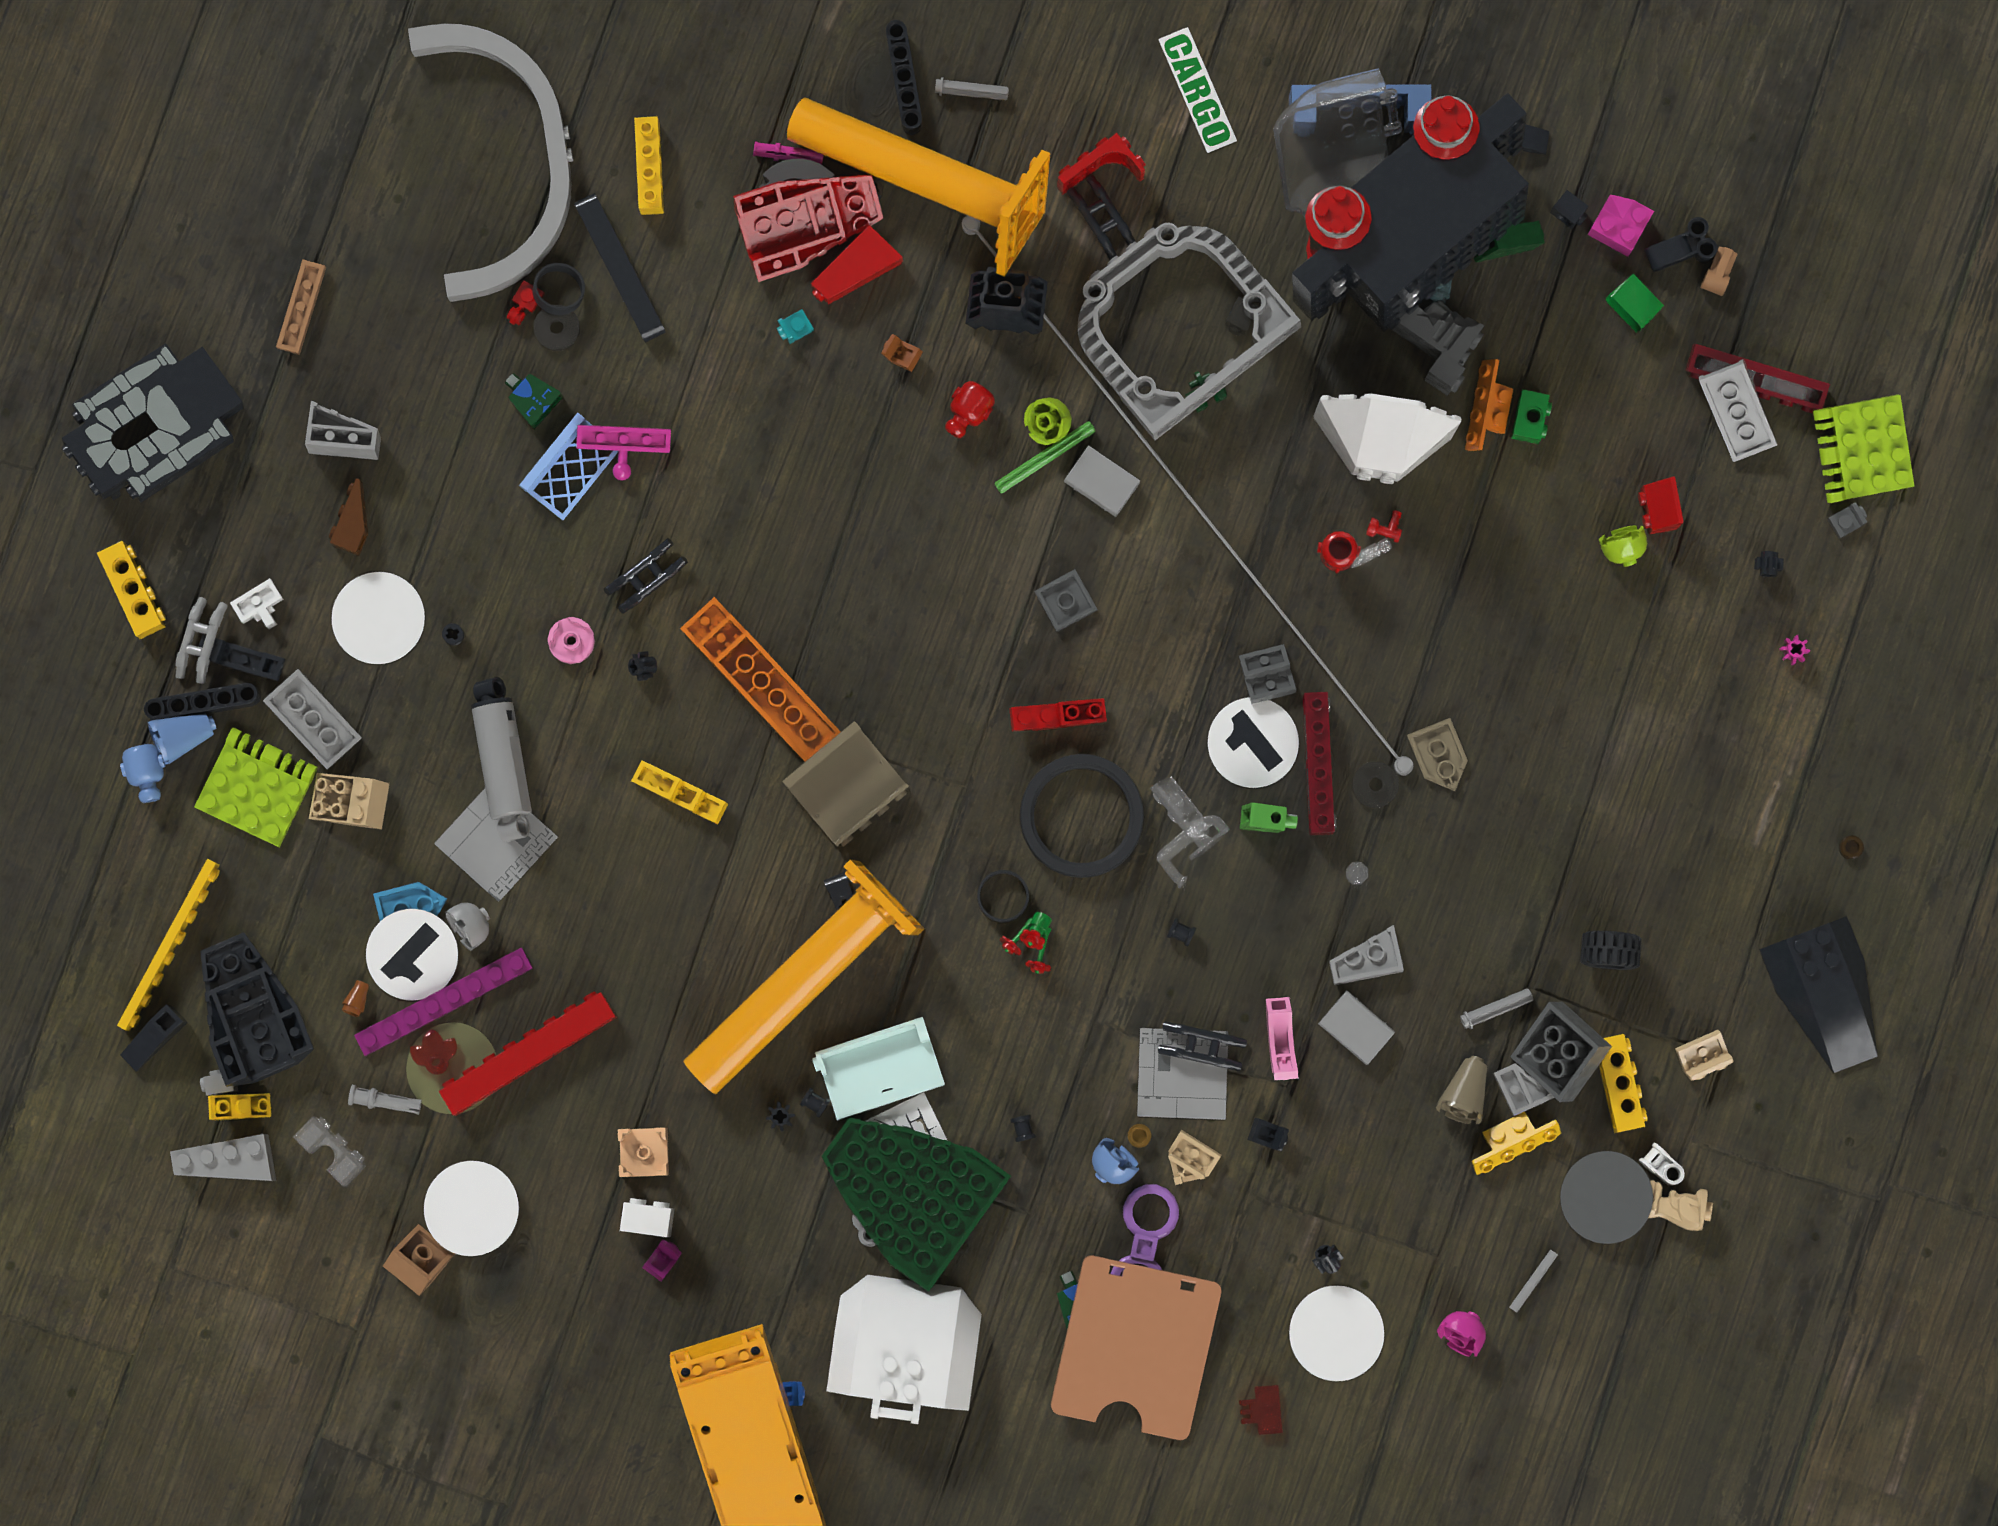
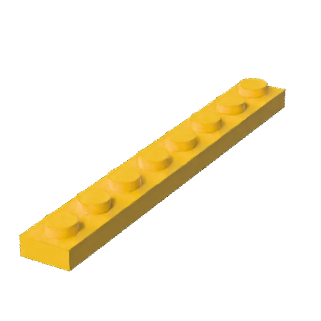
M206 860L117 1024L118 1027L130 1031L131 1028H135L141 1019L139 1013L143 1007L146 1008L150 1003L152 989L154 986L157 987L164 976L162 971L165 965L169 966L175 956L173 951L176 945H180L186 936L185 928L188 923L192 924L197 916V911L195 910L198 904L205 901L209 892L207 888L210 882H215L220 873V870H218L220 865L214 861Z

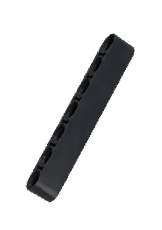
M593 193L575 202L574 205L644 342L646 343L666 333L596 194Z

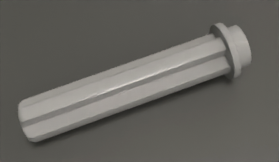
M944 77L936 79L935 93H939V96L951 94L1007 100L1009 92L1008 87L949 81L944 80Z
M1525 989L1469 1013L1465 1011L1460 1016L1462 1025L1465 1029H1473L1474 1025L1533 1001L1532 993L1529 989Z

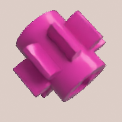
M1798 635L1794 636L1792 642L1789 638H1786L1784 640L1786 646L1779 648L1780 651H1784L1785 656L1782 660H1791V665L1796 663V659L1803 663L1805 661L1803 654L1810 652L1805 647L1807 640L1803 642L1798 640ZM1797 646L1799 650L1797 653L1792 654V647Z

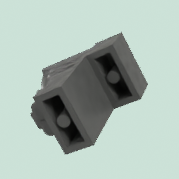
M1439 300L1432 302L1424 310L1418 307L1410 315L1405 313L1400 318L1401 322L1392 330L1436 360L1429 370L1425 381L1448 396L1451 391L1455 393L1465 378L1462 375L1465 370L1463 365L1471 354L1468 350L1470 348L1475 350L1484 335L1481 332L1484 325L1469 317L1464 319L1457 312H1452Z

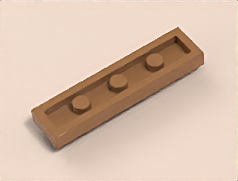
M302 260L276 345L277 349L300 355L326 270L325 265Z

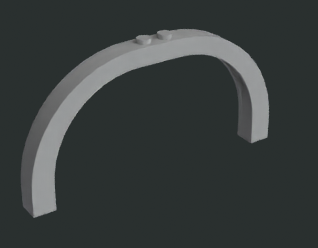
M437 24L408 28L411 51L414 57L446 52H467L493 59L512 70L524 81L534 94L541 110L551 182L548 203L539 225L521 247L499 262L475 270L444 274L447 297L450 302L490 295L515 284L527 276L549 254L560 236L568 215L571 200L572 182L569 162L573 161L572 149L567 148L566 140L570 139L568 125L564 126L560 107L546 76L528 54L509 40L491 31L462 24Z

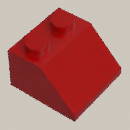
M1675 477L1644 485L1640 489L1641 492L1638 493L1639 504L1644 506L1645 515L1642 516L1644 528L1648 529L1649 534L1677 530L1684 521Z

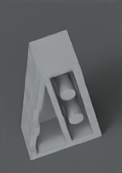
M311 401L305 440L309 454L378 460L381 442L378 428L354 418H348L333 409L329 410Z

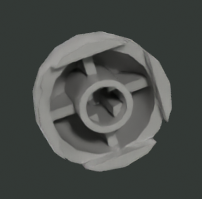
M467 902L460 903L446 911V918L451 929L463 938L460 942L468 950H473L486 940L489 934V924L487 921L490 917L483 907L479 909L476 905Z

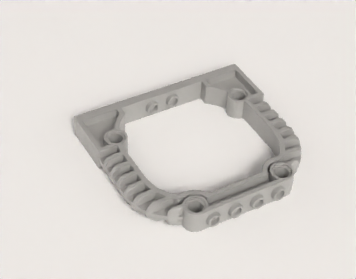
M1163 223L1156 229L1151 228L1144 234L1142 240L1138 243H1131L1126 248L1125 253L1120 257H1113L1108 262L1107 267L1101 271H1095L1089 277V281L1083 287L1085 301L1078 318V336L1084 353L1154 440L1161 437L1301 328L1300 319L1270 283L1262 278L1229 238L1208 227L1183 226L1177 228L1172 223ZM1166 234L1174 236L1170 241H1165L1162 238ZM1187 249H1192L1205 253L1216 261L1244 294V312L1247 317L1254 320L1252 338L1255 344L1235 360L1233 358L1228 360L1220 372L1210 374L1204 380L1205 383L1184 399L1179 392L1157 389L1151 377L1141 376L1137 378L1105 340L1100 329V316L1113 305L1115 299L1114 292L1158 257L1166 259L1175 258ZM1094 290L1101 291L1098 297L1090 296V293ZM1252 302L1261 303V306L1257 309L1249 307ZM1147 386L1151 388L1148 394H1141L1139 392L1142 387Z

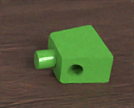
M1249 803L1242 806L1240 829L1279 833L1284 831L1285 828L1296 829L1298 817L1297 815L1287 814L1286 807Z

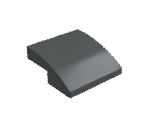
M1284 644L1239 655L1251 704L1296 693V686Z

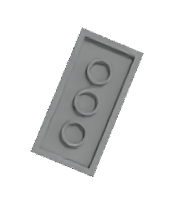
M1744 359L1705 376H1699V382L1733 462L1777 446V441L1758 398L1754 382L1749 376Z
M299 669L263 700L326 769L331 767L362 738Z

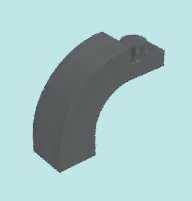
M789 159L779 162L763 174L766 185L780 181L835 177L823 165L807 159Z

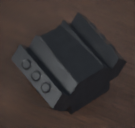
M988 267L987 271H978L971 274L965 324L974 329L983 326L990 331L1007 330L1018 334L1023 331H1027L1032 335L1042 332L1048 282L1038 276H1029L1028 271L1009 269L1004 277L996 273V268Z

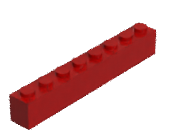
M595 991L583 998L585 1002L579 1006L572 1004L563 1010L565 1014L561 1017L556 1018L553 1016L543 1022V1028L538 1031L535 1028L522 1035L524 1039L520 1042L512 1041L503 1047L504 1051L497 1056L495 1053L490 1054L482 1060L484 1064L477 1068L473 1065L462 1072L463 1076L455 1081L454 1078H451L443 1083V1089L439 1093L452 1115H459L617 1018L604 994L601 992L597 994Z

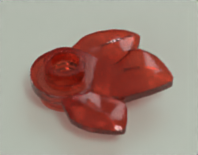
M432 1029L428 1030L424 1035L422 1045L410 1047L413 1061L417 1065L425 1066L434 1075L444 1073L449 1066V1060L457 1052L455 1038L443 1041L441 1035ZM440 1059V1063L434 1066L433 1061Z

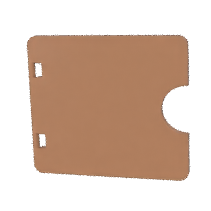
M1094 1255L1087 1256L1082 1262L1051 1399L1053 1412L1058 1415L1096 1422L1099 1413L1104 1407L1113 1402L1123 1401L1133 1405L1139 1412L1142 1423L1141 1432L1176 1440L1186 1439L1190 1434L1221 1297V1287L1214 1281ZM1110 1266L1124 1268L1122 1276L1109 1274ZM1181 1281L1194 1283L1193 1291L1180 1289Z

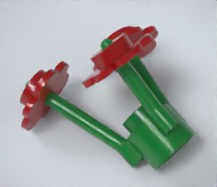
M1036 912L1033 918H1028L1023 928L1012 940L1007 939L1005 936L1000 938V941L1003 943L1002 948L1011 955L1013 953L1018 956L1021 955V949L1016 945L1019 939L1027 947L1038 949L1037 961L1028 960L1025 963L1036 974H1043L1044 971L1049 972L1051 969L1050 965L1042 962L1047 939L1051 932L1049 928L1052 922L1051 918L1044 913Z

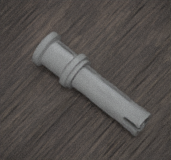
M353 1084L348 1099V1105H365L369 1109L376 1106L418 1115L422 1103L420 1099L378 1092L376 1088L371 1090L357 1088Z

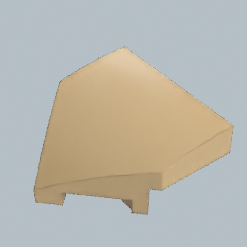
M1183 1130L1180 1131L1168 1151L1175 1185L1192 1180L1205 1179V1177L1210 1175L1221 1157L1220 1153Z

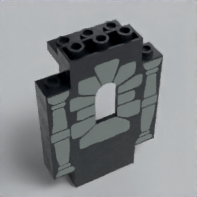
M165 343L72 404L74 412L71 414L76 422L82 425L62 437L64 446L61 448L69 459L73 457L77 462L75 468L81 477L87 476L91 482L88 486L95 496L100 494L103 500L110 496L114 501L121 496L119 490L128 485L125 489L132 499L137 498L142 503L233 443V435L223 422L242 410L244 406L240 397L203 346L186 358L178 361ZM146 412L159 430L127 450L116 449L111 442L113 434Z

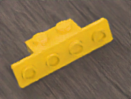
M1523 1112L1482 1132L1491 1151L1472 1161L1474 1171L1477 1175L1487 1173L1495 1166L1510 1162L1516 1156L1524 1152H1530L1544 1142L1553 1141L1561 1134L1557 1120L1534 1129L1526 1113Z

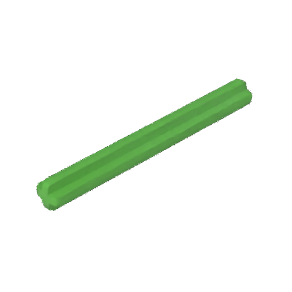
M1089 421L1084 423L1060 441L1049 446L996 481L995 487L1000 493H1004L1095 432L1094 426Z

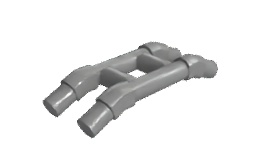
M203 597L198 598L195 606L190 611L184 638L176 658V678L183 679L185 678L188 654L199 656L196 668V682L200 684L206 683V673L208 672L209 658L215 637L228 607L227 604L220 602L210 617L209 625L198 623L207 603V600ZM195 632L206 634L203 648L191 645Z

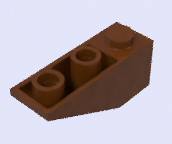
M356 478L355 482L351 483L348 487L346 495L349 497L346 504H342L339 509L338 517L340 519L337 526L334 525L332 527L329 539H331L330 543L334 547L360 556L368 536L363 483L360 479Z

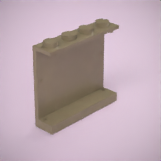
M855 721L782 781L835 846L841 844L843 847L854 838L851 835L857 829L862 832L872 823L869 820L875 814L881 816L890 808L887 804L893 799L899 801L908 793L905 789L909 787L862 732Z

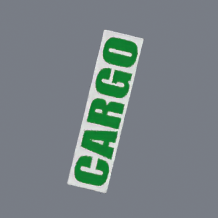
M1184 28L1158 39L1207 153L1236 142V137L1189 28Z

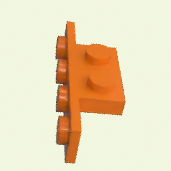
M1498 359L1483 360L1479 368V379L1474 394L1473 410L1470 414L1471 420L1466 436L1465 450H1482L1486 430L1505 434L1513 388L1495 383L1500 361Z

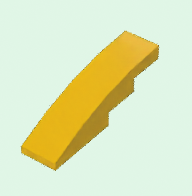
M641 761L631 780L635 784L717 825L728 806V803L644 761Z

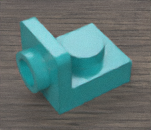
M803 309L785 319H778L779 327L776 328L782 340L787 338L790 344L814 331Z

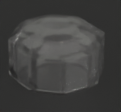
M1353 862L1346 868V879L1351 884L1361 885L1368 878V868L1362 862Z

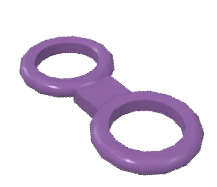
M1145 1184L1134 1189L1127 1196L1123 1206V1218L1127 1228L1134 1234L1131 1254L1121 1258L1119 1261L1143 1264L1149 1268L1162 1270L1161 1266L1154 1260L1157 1242L1159 1239L1168 1236L1175 1229L1179 1219V1206L1174 1195L1168 1189L1157 1184ZM1146 1194L1161 1196L1169 1206V1219L1167 1223L1156 1231L1141 1229L1133 1218L1135 1202ZM1113 1266L1111 1274L1120 1276L1124 1268Z

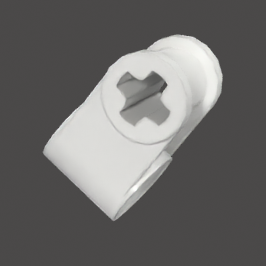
M1653 1143V1148L1644 1158H1640L1639 1162L1665 1184H1679L1684 1178V1169L1663 1148ZM1669 1168H1674L1678 1171L1676 1181L1668 1179L1667 1170Z

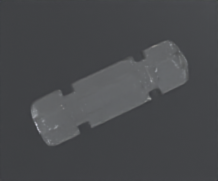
M1385 538L1380 540L1378 544L1374 543L1362 549L1359 557L1356 558L1351 567L1355 568L1361 565V562L1365 563L1379 556L1381 552L1386 553L1392 549L1390 541Z

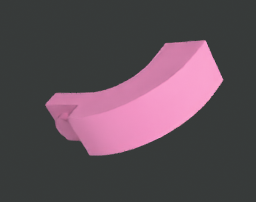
M1289 997L1266 999L1268 1042L1274 1080L1298 1078V1068L1294 1051Z

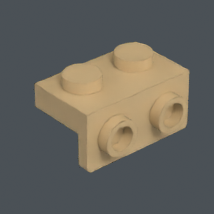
M1719 1030L1675 1048L1683 1072L1691 1081L1702 1079L1708 1073L1722 1070L1734 1062L1732 1056L1727 1051Z

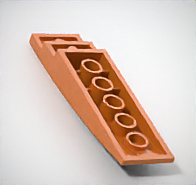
M715 597L680 628L804 762L840 733V730Z

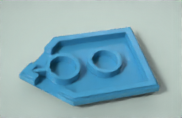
M420 882L373 894L380 921L394 912L405 909L424 910L438 916L447 901V898Z

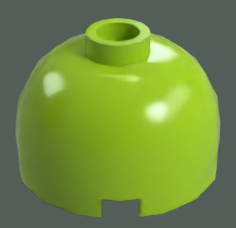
M1051 397L1038 399L1031 403L1025 412V427L1028 426L1031 432L1029 436L1039 444L1049 445L1056 443L1064 438L1071 428L1072 418L1070 411L1058 399Z
M1636 525L1611 531V537L1606 538L1603 535L1599 538L1604 556L1613 563H1623L1624 567L1636 564V559L1644 554L1647 547V538L1643 526H1640L1639 530Z

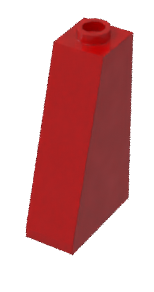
M869 225L811 283L813 289L811 293L820 302L824 300L827 304H830L899 266L903 262V257Z

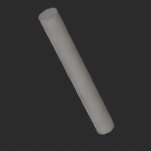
M1552 1250L1547 1253L1509 1308L1516 1313L1519 1311L1558 1254Z

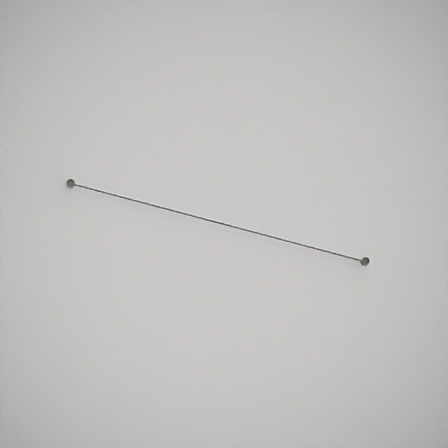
M968 215L965 216L962 220L963 231L968 235L977 234L996 257L997 253L979 232L980 220ZM1044 313V319L1397 759L1394 763L1395 772L1401 776L1408 775L1413 769L1412 760L1406 756L1399 757Z

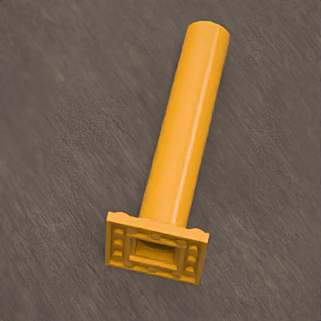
M808 98L801 99L790 118L787 128V139L789 141L997 227L999 238L996 242V248L998 252L994 262L997 263L996 273L1004 277L1045 213L1050 153L1041 150L1037 158L1033 157L1027 174L1023 173L1019 183L1015 185Z
M849 860L844 865L847 870L845 875L853 883L861 884L856 889L857 892L683 1060L690 1072L712 1093L717 1094L890 925L894 924L903 935H919L925 929L860 861Z

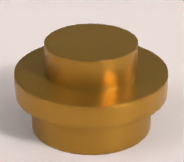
M1136 1124L1129 1129L1128 1140L1134 1147H1145L1151 1140V1132L1147 1126Z

